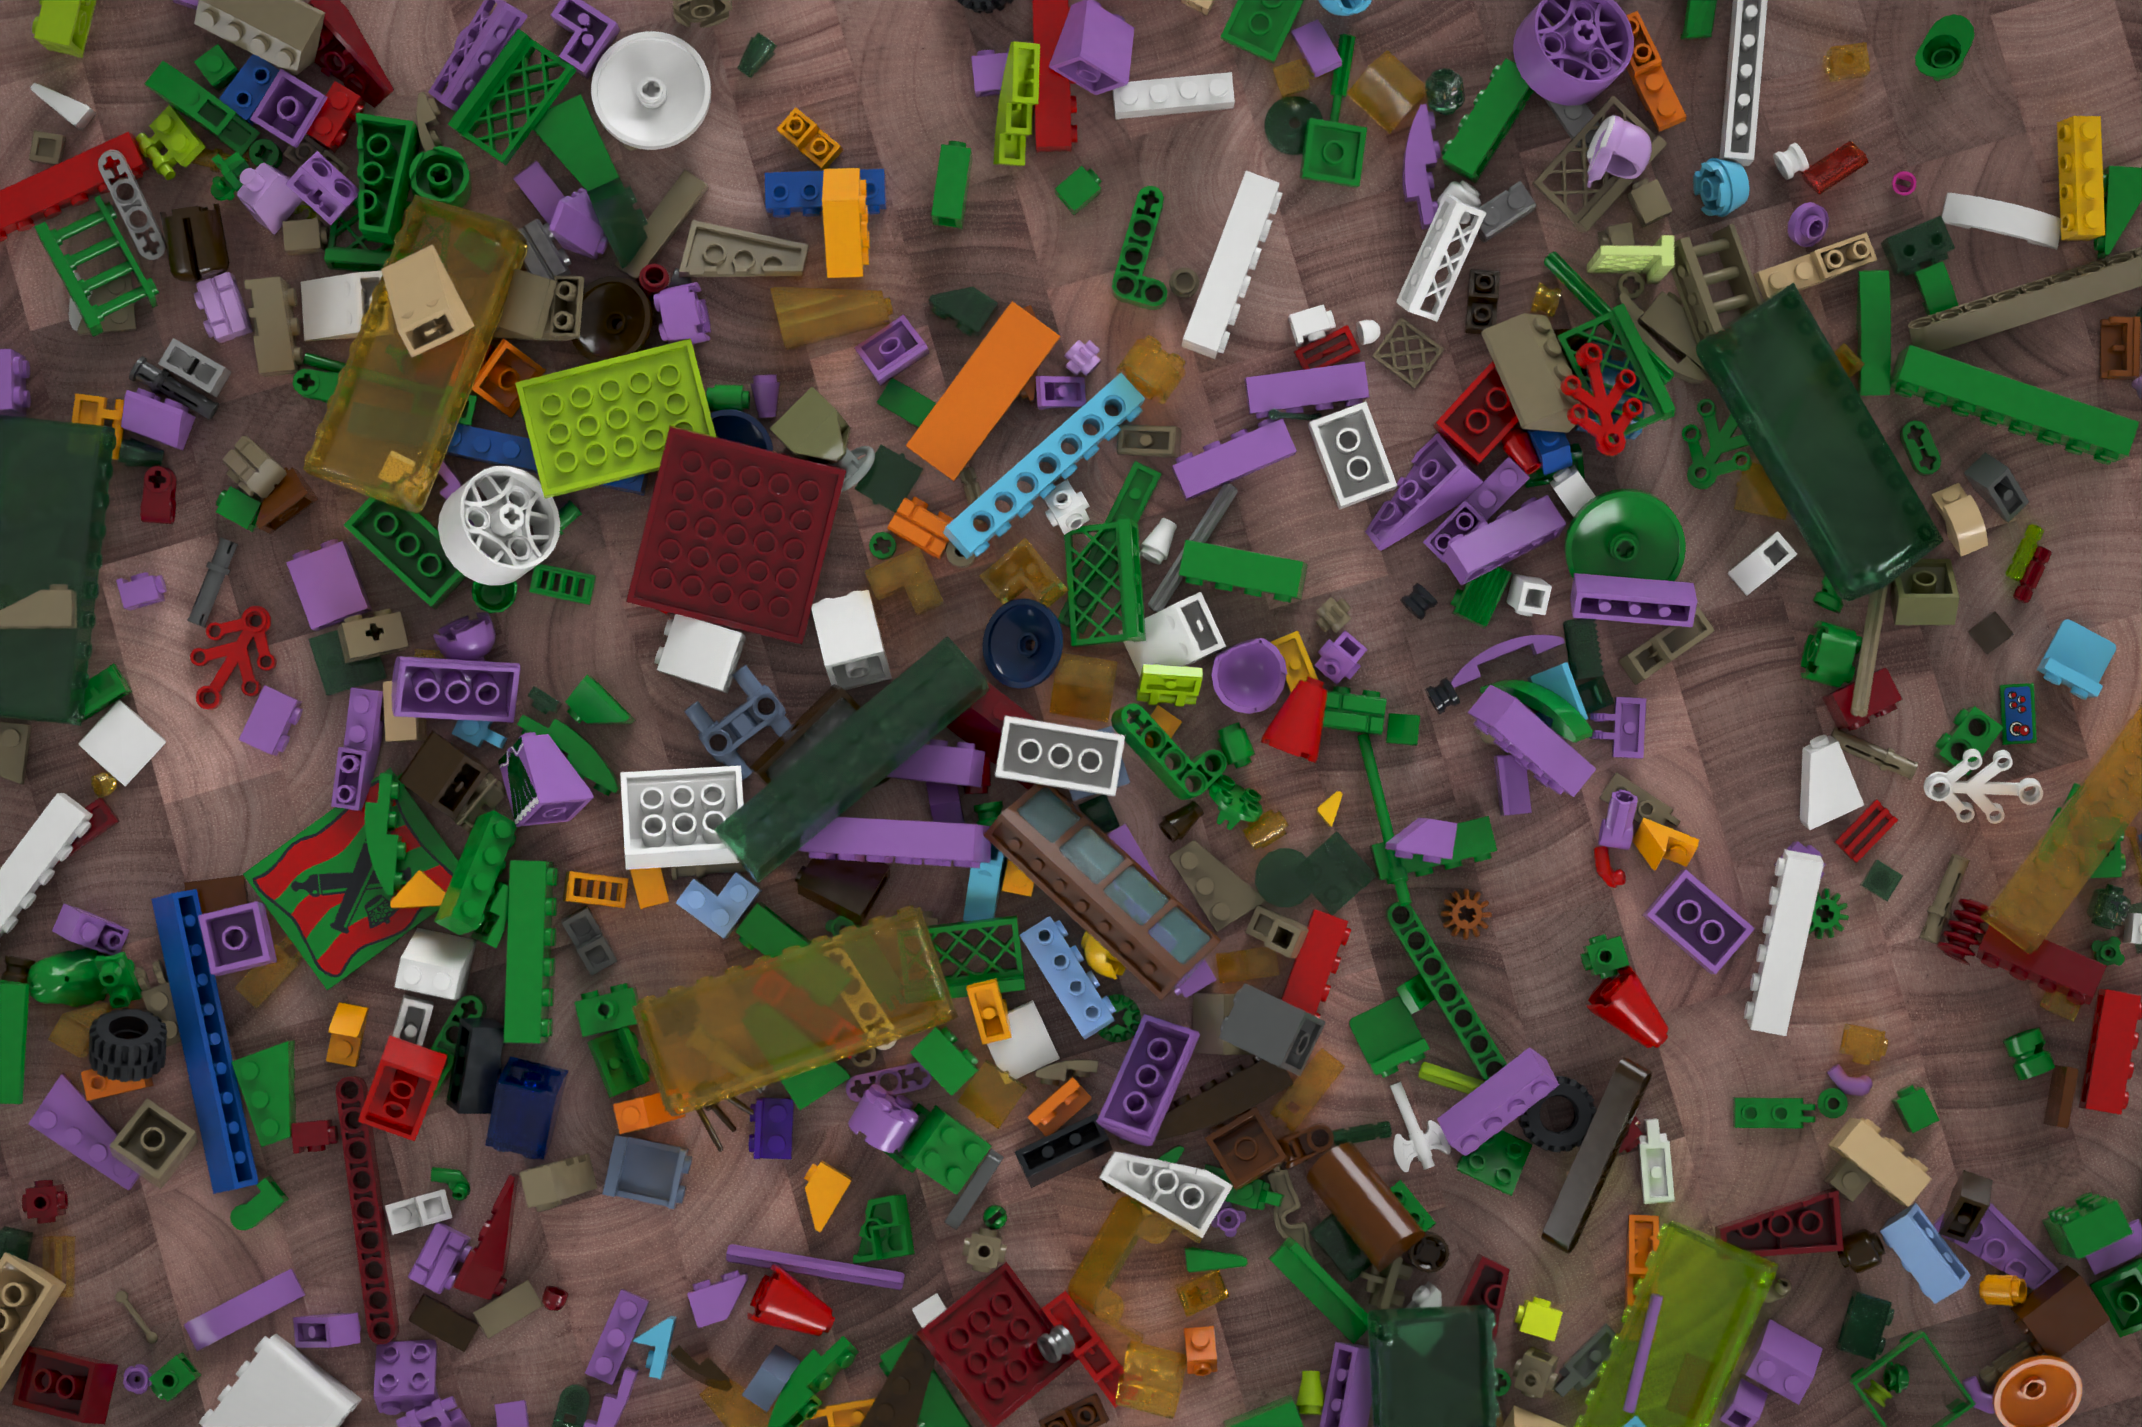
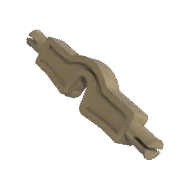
M1280 1164L1267 1175L1272 1192L1284 1195L1281 1207L1274 1206L1273 1208L1275 1226L1284 1239L1287 1240L1290 1237L1295 1240L1315 1260L1307 1224L1305 1222H1296L1294 1224L1286 1222L1287 1214L1299 1210L1301 1204L1292 1186L1288 1170L1282 1169Z

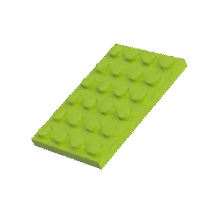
M691 338L515 382L545 499L658 471L669 426L716 437Z

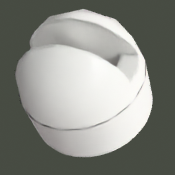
M1373 320L1357 322V335L1362 345L1373 343L1380 336L1378 323Z

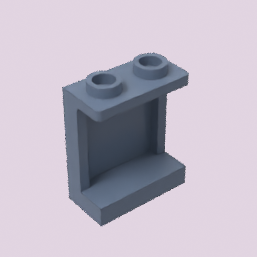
M622 1134L615 1135L603 1195L619 1196L675 1209L677 1203H683L686 1186L681 1185L683 1174H689L692 1163V1156H687L689 1149Z

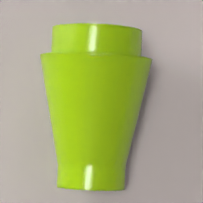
M1302 1371V1379L1296 1407H1299L1298 1413L1302 1415H1322L1324 1395L1320 1371Z

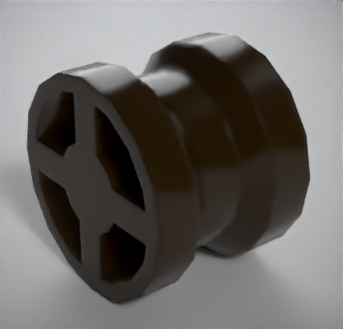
M5 956L4 962L7 966L6 971L2 973L1 980L27 984L29 970L36 961L21 957Z

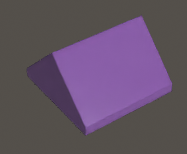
M904 315L854 347L880 386L929 354L926 343Z

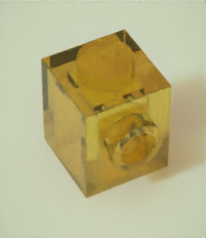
M1867 42L1832 46L1829 48L1826 56H1823V69L1825 74H1829L1830 82L1863 78L1870 73Z
M1845 1023L1839 1053L1853 1056L1852 1062L1870 1066L1871 1060L1880 1061V1057L1885 1056L1887 1052L1888 1039L1885 1038L1886 1032Z

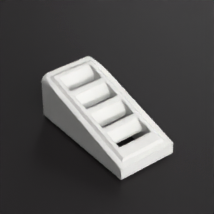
M33 83L31 86V90L78 130H83L96 115L94 110L81 102L40 84Z

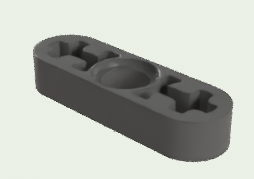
M993 1149L990 1150L944 1223L957 1231L1004 1157Z

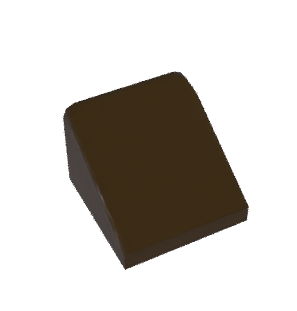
M1995 611L1988 614L1968 631L1986 654L1992 652L2014 635Z

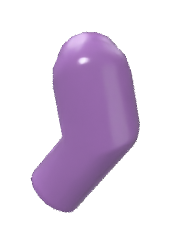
M1839 1064L1827 1072L1839 1090L1847 1095H1866L1873 1085L1871 1078L1867 1075L1849 1077Z
M1976 1376L1964 1379L1962 1381L1963 1386L1976 1404L1973 1407L1986 1413L1994 1414L1993 1394L1990 1395L1982 1392Z

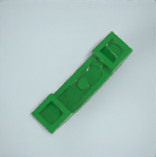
M1501 680L1491 683L1494 687L1517 698L1521 703L1553 719L1551 729L1560 736L1574 743L1592 737L1593 730L1584 717L1569 702L1553 691L1523 680ZM1490 684L1482 686L1480 693L1483 694Z

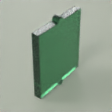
M880 444L875 453L872 467L858 482L855 490L872 499L874 505L880 504L896 513L903 499L908 497L923 468L907 460L903 453L899 455Z

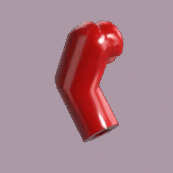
M1600 846L1594 848L1597 874L1609 887L1617 888L1618 885H1624L1626 883L1625 872L1621 869L1614 871L1610 866L1608 847Z

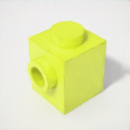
M1534 1297L1533 1302L1525 1300L1523 1306L1518 1305L1514 1322L1518 1323L1517 1329L1521 1332L1555 1342L1563 1312L1550 1307L1551 1301Z

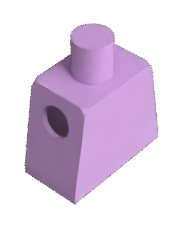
M261 163L255 170L247 168L241 173L240 182L243 186L237 192V196L254 219L275 235L283 226L282 221H287L303 200L286 185L292 176L266 163Z

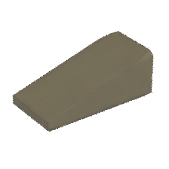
M1119 425L1121 431L1118 433V455L1163 458L1180 457L1181 428L1177 426Z

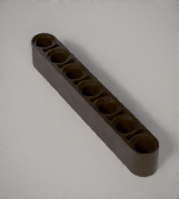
M1624 1057L1617 1065L1541 1236L1542 1240L1567 1254L1572 1252L1580 1239L1649 1085L1652 1071Z

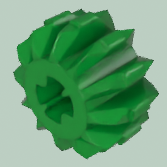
M1828 888L1823 889L1821 896L1817 892L1809 934L1815 930L1816 939H1822L1824 931L1828 938H1833V928L1837 931L1844 930V927L1838 921L1848 920L1849 918L1846 914H1840V910L1848 907L1847 903L1837 905L1836 903L1841 895L1835 893L1830 898V889ZM1821 905L1824 906V911L1829 912L1828 918H1823L1824 922H1821V917L1816 915L1817 909H1822Z

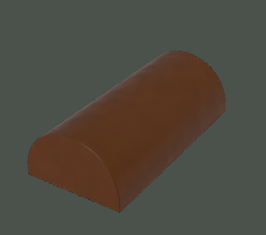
M1344 1143L1329 1150L1309 1170L1306 1178L1308 1184L1378 1272H1381L1427 1235L1353 1143Z

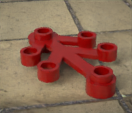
M1586 343L1578 349L1575 358L1577 364L1588 371L1593 396L1581 387V381L1578 377L1574 375L1566 377L1561 382V391L1582 403L1570 408L1567 412V418L1572 424L1581 426L1596 437V447L1599 452L1604 455L1615 456L1625 448L1626 439L1623 433L1627 426L1643 410V404L1639 399L1630 398L1623 404V413L1613 424L1611 412L1625 390L1635 384L1636 375L1632 370H1622L1616 376V383L1611 391L1606 395L1599 365L1603 357L1602 350L1594 343ZM1588 350L1594 354L1595 358L1588 354ZM1622 375L1629 379V383L1623 381ZM1567 382H1571L1574 385V390L1568 387ZM1629 404L1635 406L1636 412L1630 410ZM1587 408L1598 415L1600 425L1588 417ZM1574 410L1581 414V418L1575 416ZM1608 436L1614 439L1615 444L1609 441Z
M251 606L243 612L240 619L221 624L212 622L206 627L207 637L214 641L223 639L225 634L238 631H242V633L235 642L208 649L196 648L191 652V662L197 666H205L211 660L226 657L211 684L201 687L196 693V702L201 708L213 710L221 704L222 695L220 692L237 664H239L243 681L241 685L242 692L250 697L257 696L260 693L261 684L255 680L247 647L254 637L259 653L257 658L258 667L264 671H271L275 668L277 661L275 656L270 653L266 632L271 626V616L265 608ZM254 616H260L262 620L261 624L257 627L252 625V618ZM214 626H218L221 630L217 637L211 635V629ZM198 652L205 654V659L201 663H198L195 659ZM266 656H269L272 660L269 667H263L262 659ZM250 682H254L256 685V690L253 693H248L246 690V686ZM212 692L215 695V700L213 703L208 704L205 697L208 693Z

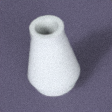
M1161 518L1159 524L1140 545L1142 548L1140 555L1146 560L1160 565L1168 557L1177 525L1168 519Z

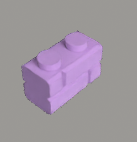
M226 272L196 283L198 292L194 293V298L198 308L205 310L208 320L203 321L209 338L214 337L217 342L223 343L253 332L236 279L232 273Z

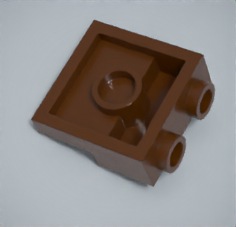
M1257 1107L1234 1116L1235 1120L1227 1125H1224V1123L1216 1125L1208 1132L1209 1136L1205 1137L1206 1142L1236 1191L1288 1160Z

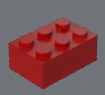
M1493 361L1433 425L1444 438L1476 467L1519 421Z

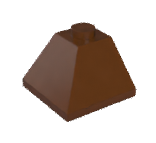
M287 467L284 468L287 475L279 484H275V489L267 498L263 499L256 525L259 529L269 534L276 531L318 500V497L299 471L293 467L289 470Z

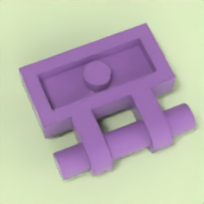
M453 1396L444 1400L438 1398L431 1401L432 1405L418 1411L416 1409L406 1412V1416L396 1420L398 1427H471L470 1422L460 1408L448 1412L457 1407ZM437 1416L436 1418H434V1419H432V1420H430V1421H427V1422L423 1423V1421H426V1420H428V1419H430V1418H433V1417Z

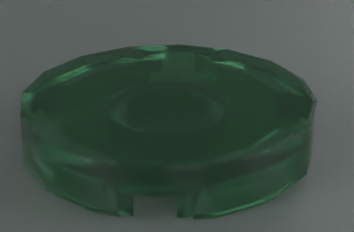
M1279 848L1267 853L1259 861L1255 871V885L1259 895L1267 903L1278 908H1290L1302 903L1310 895L1315 884L1311 862L1303 853L1292 848Z

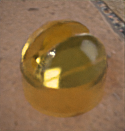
M101 772L91 777V785L95 794L99 798H103L116 790L117 780L110 773Z

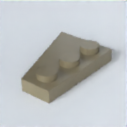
M1195 840L1169 855L1170 860L1216 932L1253 910L1257 905L1267 901Z

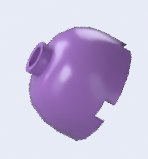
M487 612L476 613L478 619L469 620L468 615L461 617L438 629L440 635L434 634L433 637L445 658L485 661L484 656L491 651L496 637L494 625Z

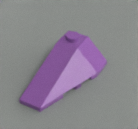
M1437 433L1416 453L1411 461L1414 466L1406 478L1401 477L1397 482L1399 487L1391 501L1383 503L1366 529V534L1380 551L1461 504L1483 483V480L1471 465L1441 434Z

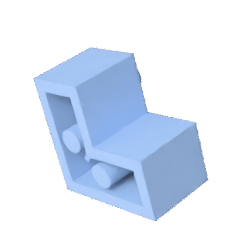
M735 872L719 895L699 880L693 879L676 901V904L723 939H727L762 890L740 873Z

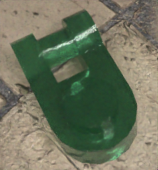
M572 1384L562 1391L552 1427H584L591 1402L590 1393L585 1386ZM565 1415L576 1416L575 1424L565 1422Z

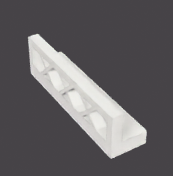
M1444 194L1396 301L1408 312L1436 322L1438 321L1486 215L1484 210L1465 204L1452 195ZM1464 211L1474 214L1471 225L1461 230L1459 222ZM1459 239L1461 247L1458 253L1449 257L1447 252L1449 244ZM1447 267L1449 274L1446 280L1437 284L1435 280L1437 271ZM1434 294L1436 302L1432 311L1422 309L1421 306L1424 299Z

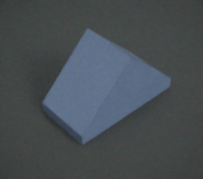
M775 1345L742 1396L767 1412L801 1361L778 1345Z

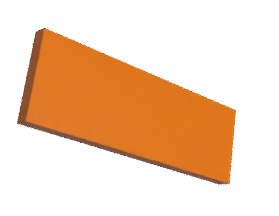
M1012 301L908 441L906 447L955 482L1061 336Z

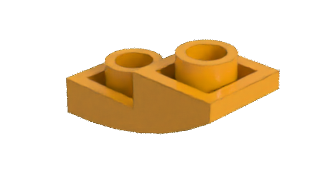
M796 107L776 129L822 171L827 169L844 150L836 141L823 132L815 122Z
M661 868L629 869L640 909L669 902Z

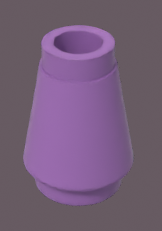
M777 374L753 376V383H750L758 418L776 417L780 382H777Z

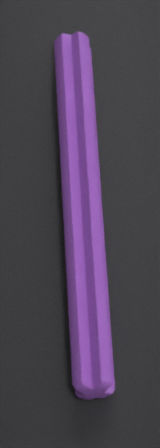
M730 1244L726 1253V1260L732 1263L770 1268L775 1264L787 1272L901 1290L904 1283V1273L735 1244Z

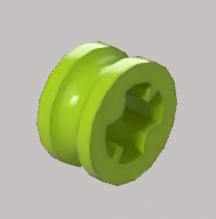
M1871 1379L1869 1381L1870 1387L1864 1388L1862 1391L1884 1408L1886 1406V1399H1892L1893 1395Z

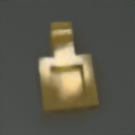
M1301 58L1272 68L1282 98L1310 89L1309 79H1316L1327 75L1325 73L1315 78L1309 65L1303 67Z

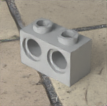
M174 338L158 363L216 398L232 373L227 368Z

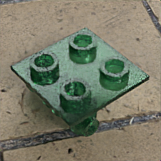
M1337 831L1292 871L1331 915H1334L1377 876Z

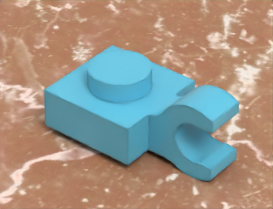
M458 720L451 733L479 748L485 740L503 749L508 739L490 730L492 721Z

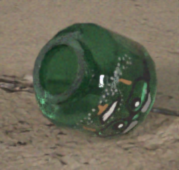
M1441 68L1435 70L1425 81L1427 105L1431 110L1442 115H1449L1459 109L1465 102L1463 78L1452 69Z
M2107 884L2105 889L2098 888L2093 891L2087 908V915L2092 919V924L2109 930H2115L2116 926L2119 927L2125 924L2131 900L2123 895V888Z

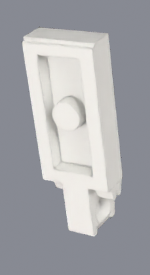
M1644 1119L1645 1135L1639 1136L1640 1143L1638 1144L1643 1203L1675 1202L1670 1142L1667 1141L1666 1133L1660 1134L1658 1119Z

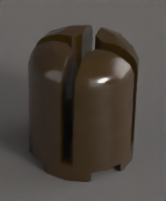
M213 204L214 210H208V207L202 206L172 209V216L168 217L165 212H160L170 272L174 278L184 282L198 281L202 278H213L228 270L229 258L219 204Z

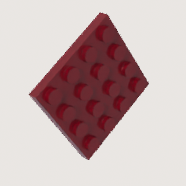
M1007 1262L998 1267L916 1332L986 1427L998 1426L1078 1360L1073 1352L1062 1354L1061 1359L1055 1363H1050L1042 1356L1037 1346V1339L1043 1334H1050L1054 1326Z

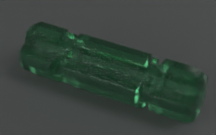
M1388 1121L1378 1122L1377 1125L1372 1123L1349 1127V1130H1345V1128L1336 1129L1333 1131V1141L1338 1146L1347 1142L1353 1144L1376 1140V1137L1380 1139L1392 1136L1391 1124Z

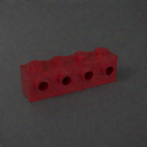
M1994 917L1988 926L1976 956L1981 959L1984 965L1990 968H2003L2010 971L2009 974L2012 977L2022 981L2028 979L2038 983L2037 986L2040 989L2049 993L2057 991L2064 994L2067 1000L2077 1005L2085 1003L2090 1006L2107 965Z

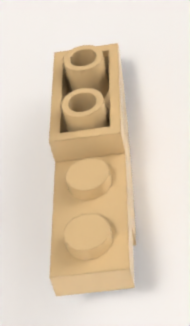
M1866 232L1815 250L1802 257L1759 271L1754 274L1764 302L1868 265L1877 261V257Z

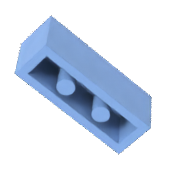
M1917 1203L1888 1219L1880 1230L1886 1245L1893 1248L1901 1259L1905 1270L1914 1276L1923 1294L1930 1297L1934 1304L1963 1288L1970 1278L1969 1272Z

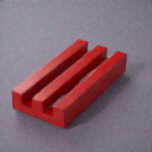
M1348 325L1326 335L1325 338L1318 339L1294 351V354L1301 368L1305 370L1310 369L1309 364L1348 345H1351V350L1315 368L1334 366L1361 351ZM1343 334L1346 335L1347 339L1307 359L1304 358L1303 354Z
M1875 799L1834 843L1854 863H1857L1898 819L1889 813L1890 811L1886 807L1884 808L1881 802ZM1877 809L1880 813L1846 846L1843 842ZM1885 817L1888 821L1855 854L1852 850Z

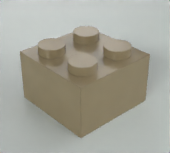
M147 1098L109 1147L113 1157L162 1189L198 1143L196 1131Z

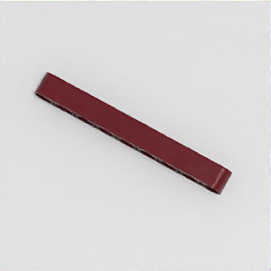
M349 1076L342 1078L336 1086V1099L369 1338L374 1343L386 1344L397 1337L399 1333V1319L373 1127L362 1123L359 1128H354L349 1123V1116L353 1111L361 1113L368 1094V1087L362 1078ZM349 1081L356 1083L359 1090L355 1098H350L345 1093V1086ZM357 1141L364 1143L367 1150L363 1158H359L353 1153V1145ZM361 1171L368 1173L371 1181L367 1188H363L357 1183V1175ZM364 1201H368L374 1206L375 1211L371 1218L365 1217L361 1212V1205ZM368 1231H372L378 1236L379 1242L375 1248L369 1247L365 1242V1235ZM372 1261L378 1262L382 1266L383 1272L380 1277H374L370 1274L369 1265ZM376 1291L382 1292L386 1296L387 1303L384 1307H378L374 1304L373 1295ZM379 1322H386L390 1326L391 1333L389 1337H382L378 1334L377 1325Z

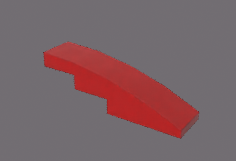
M1066 1291L1041 1308L1054 1327L1062 1325L1070 1332L1075 1342V1349L1072 1352L1085 1367L1095 1383L1098 1384L1114 1408H1117L1140 1391Z

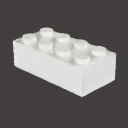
M1005 716L995 777L1115 797L1125 735Z

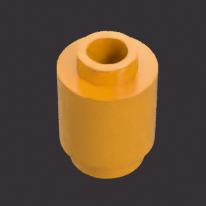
M1986 1275L1984 1280L1980 1282L1979 1294L1987 1305L2017 1306L2018 1303H2024L2026 1300L2027 1284L2024 1279H2019L2016 1275Z

